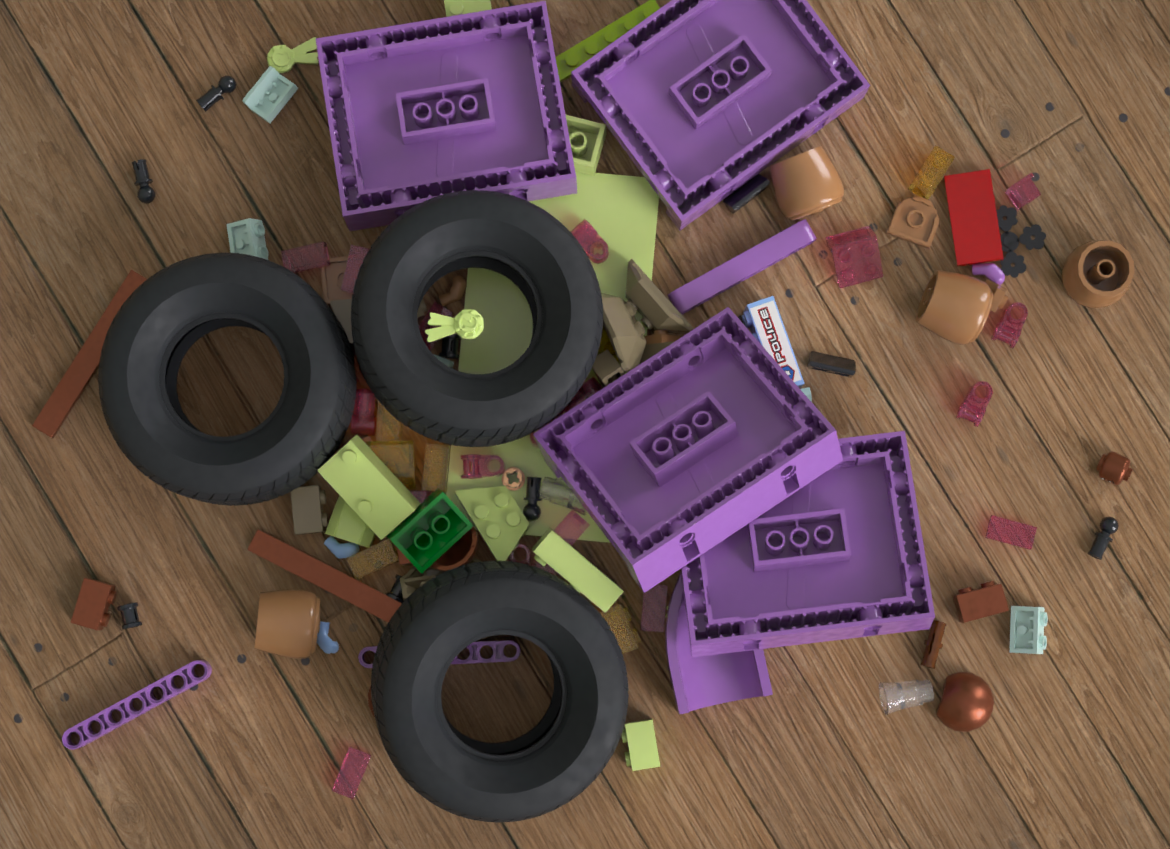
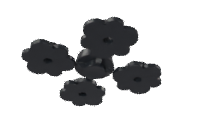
M1002 205L996 212L999 228L1004 231L1000 236L1002 250L1008 253L1006 258L1000 260L1001 270L1005 276L1010 275L1012 278H1016L1019 274L1026 271V264L1023 263L1024 257L1022 255L1017 256L1013 252L1017 249L1019 241L1025 245L1027 250H1032L1033 248L1039 250L1044 246L1043 240H1045L1046 234L1041 232L1042 229L1037 224L1032 225L1031 228L1025 227L1023 234L1019 238L1015 233L1008 232L1018 222L1017 218H1015L1017 211L1013 207L1007 208L1005 205Z

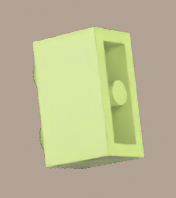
M653 719L625 723V728L622 731L623 743L628 742L629 752H625L626 765L631 766L632 771L660 767Z

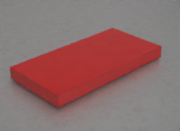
M990 169L944 176L957 267L1003 260Z

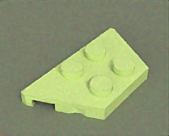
M497 486L455 491V495L496 561H506L512 551L518 546L521 537L525 535L530 527L529 522L507 487Z

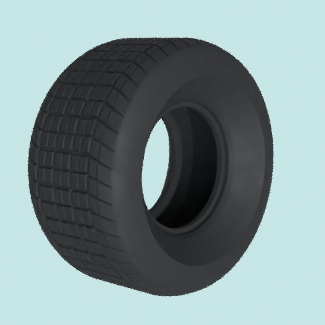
M468 190L443 194L419 203L396 218L377 237L360 266L357 274L358 279L355 280L351 303L352 338L357 362L367 385L382 406L384 405V408L393 417L411 430L438 442L463 447H488L512 442L537 431L554 419L570 403L591 371L600 346L603 329V303L599 282L589 257L578 240L559 220L535 204L513 195L494 191ZM465 268H484L495 271L511 280L525 296L532 313L533 333L529 347L513 364L499 371L487 374L464 373L452 369L439 361L424 343L417 320L420 303L426 292L436 281L453 271Z
M210 253L190 257L171 264L144 281L127 298L107 331L99 361L98 385L101 407L107 426L121 451L141 473L147 477L149 476V479L156 484L179 495L211 504L238 506L261 503L283 496L306 483V481L318 473L317 470L334 455L348 430L355 406L357 377L356 369L354 368L353 351L340 321L326 302L308 283L285 267L260 257L239 253ZM233 326L247 327L264 333L277 347L284 368L283 390L275 409L265 421L246 433L228 437L204 434L188 420L178 399L177 376L184 356L201 337L220 328Z
M494 560L462 565L437 575L415 590L399 606L382 633L374 656L371 674V699L378 732L392 764L402 778L423 798L437 807L457 816L483 822H514L535 818L556 810L581 794L598 777L612 757L621 738L628 708L629 689L624 657L613 631H611L610 626L599 611L578 591L557 576L543 569L512 561ZM493 635H513L535 643L547 654L554 676V689L550 705L539 723L529 732L516 739L506 742L488 743L465 736L451 725L443 713L441 691L445 674L454 658L471 643Z

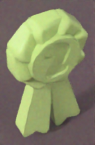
M316 37L293 49L286 45L273 46L267 54L268 66L275 68L278 73L289 72L295 63L318 65V52L308 53L317 50Z
M463 309L455 318L430 313L431 319L428 321V325L441 327L427 329L425 333L428 335V342H433L457 333L463 339H475L483 331L484 319L476 310Z

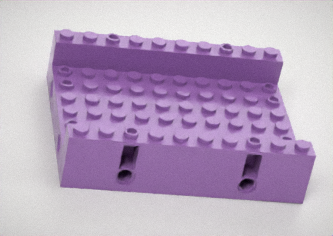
M546 0L316 38L342 214L349 231L389 225L401 214H404V212L419 203L443 194L458 191H494L513 195L526 201L577 194L576 173Z
M671 0L571 72L573 88L584 103L589 102L606 124L665 204L667 215L679 231L862 100L870 87V84L807 0Z
M729 307L533 434L546 464L557 478L561 477L626 562L632 578L644 593L843 461L835 428Z
M905 431L838 439L843 461L681 568L692 657L930 629L935 613Z

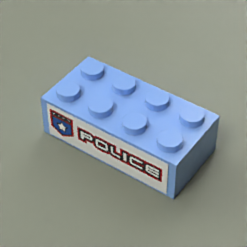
M774 296L747 304L743 315H741L746 328H750L752 335L793 382L801 388L805 383Z

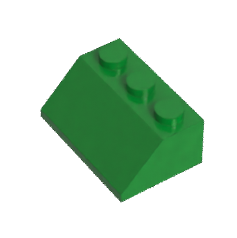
M437 488L414 512L394 528L387 537L422 574L474 525L447 495Z

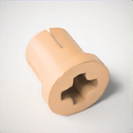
M508 468L502 475V483L509 490H519L525 483V475L519 468ZM518 473L517 478L519 482L509 484L510 480L507 476Z

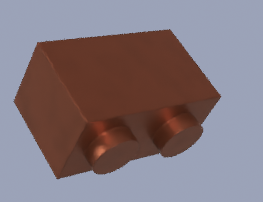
M84 578L70 623L97 631L107 627L110 619L108 610L110 604H114L117 596V591H114L116 585Z
M994 580L981 583V588L972 590L971 586L958 589L959 594L953 595L960 623L1009 611L1002 583L995 584Z

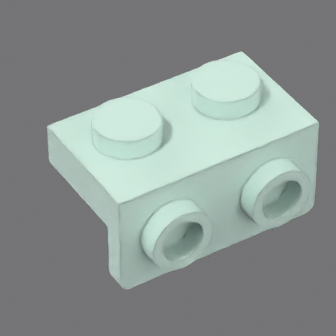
M269 66L242 102L252 112L268 123H271L298 90V87L279 74L275 68Z

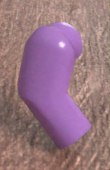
M994 263L972 265L973 276L985 275L989 280L999 285L1005 280L1003 271Z

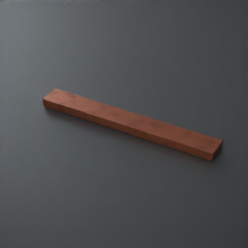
M133 270L129 272L32 425L33 427L54 438L99 367L102 346L115 315L127 298L147 280Z
M259 529L247 549L386 622H389L402 604Z

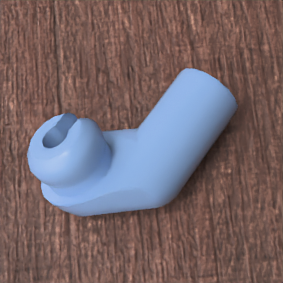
M330 536L324 542V545L339 559L352 558L359 552L358 544L352 542L340 544L333 536Z
M320 621L317 644L327 654L336 653L339 650V644L337 641H332L328 636L330 622Z

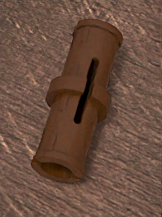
M933 620L928 640L924 642L926 647L921 666L935 669L939 650L943 647L941 642L946 623Z

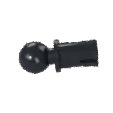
M221 77L216 88L211 85L212 88L196 100L205 112L220 99L224 100L222 94L231 93L235 90L236 81L233 77Z
M146 159L137 160V163L136 161L132 162L136 178L134 184L135 186H140L137 192L138 199L142 203L148 204L155 199V191L149 186L153 180L149 177Z
M527 477L526 497H524V500H528V504L524 507L523 514L528 521H535L541 515V509L537 505V501H542L540 498L541 477Z
M1108 516L1101 520L1100 529L1102 531L1101 533L1095 532L1096 538L1088 555L1102 560L1109 542L1113 541L1109 536L1116 533L1119 527L1118 521L1114 517Z

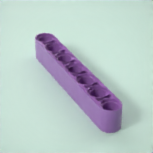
M804 219L668 294V297L673 306L682 315L810 245L817 238L807 220Z
M511 640L473 642L467 646L470 651L469 657L466 660H461L456 656L451 664L511 662L520 656L521 649L517 642ZM507 644H512L516 647V655L512 658L506 657L503 652ZM484 645H489L493 649V655L489 659L483 658L480 654V650ZM377 646L366 647L360 651L358 658L362 666L372 668L373 663H366L364 655L369 650L376 653Z
M196 660L66 730L62 736L63 745L68 749L74 750L93 742L205 681L212 673L211 665L205 660ZM197 664H201L205 668V673L202 677L196 676L194 672ZM177 675L182 676L184 679V685L181 688H177L174 685V678ZM156 687H160L163 690V697L160 700L156 699L153 695V690ZM135 698H139L143 704L139 711L135 710L132 705ZM115 709L119 710L122 714L119 722L112 719V712ZM94 720L98 721L101 725L99 733H94L91 729V724ZM73 732L78 733L80 736V741L77 745L73 744L70 739Z

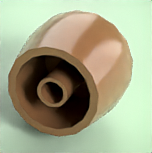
M822 146L770 166L778 206L783 216L789 218L790 221L810 214L812 216L842 201L844 195L842 181Z
M1110 240L1089 241L1076 247L1066 258L1062 269L1063 286L1068 296L1077 304L1088 308H1105L1118 302L1129 290L1134 275V261L1129 251L1121 244Z
M936 270L922 294L916 313V322L952 343L959 345L972 343L977 339L985 325L993 301V292L987 283L977 278Z
M302 589L260 592L254 649L295 659H305L314 654L317 634L320 629V597L316 596L312 591Z

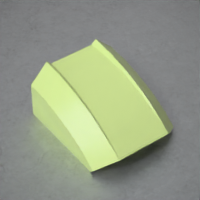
M339 495L325 534L371 549L376 534Z

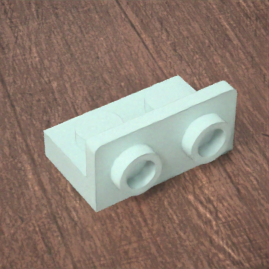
M248 218L226 224L231 253L247 254L268 260V249L264 236L265 228L262 220Z
M1011 606L1009 653L1043 654V650L1047 646L1044 626L1047 625L1048 621L1047 612H1044V607Z

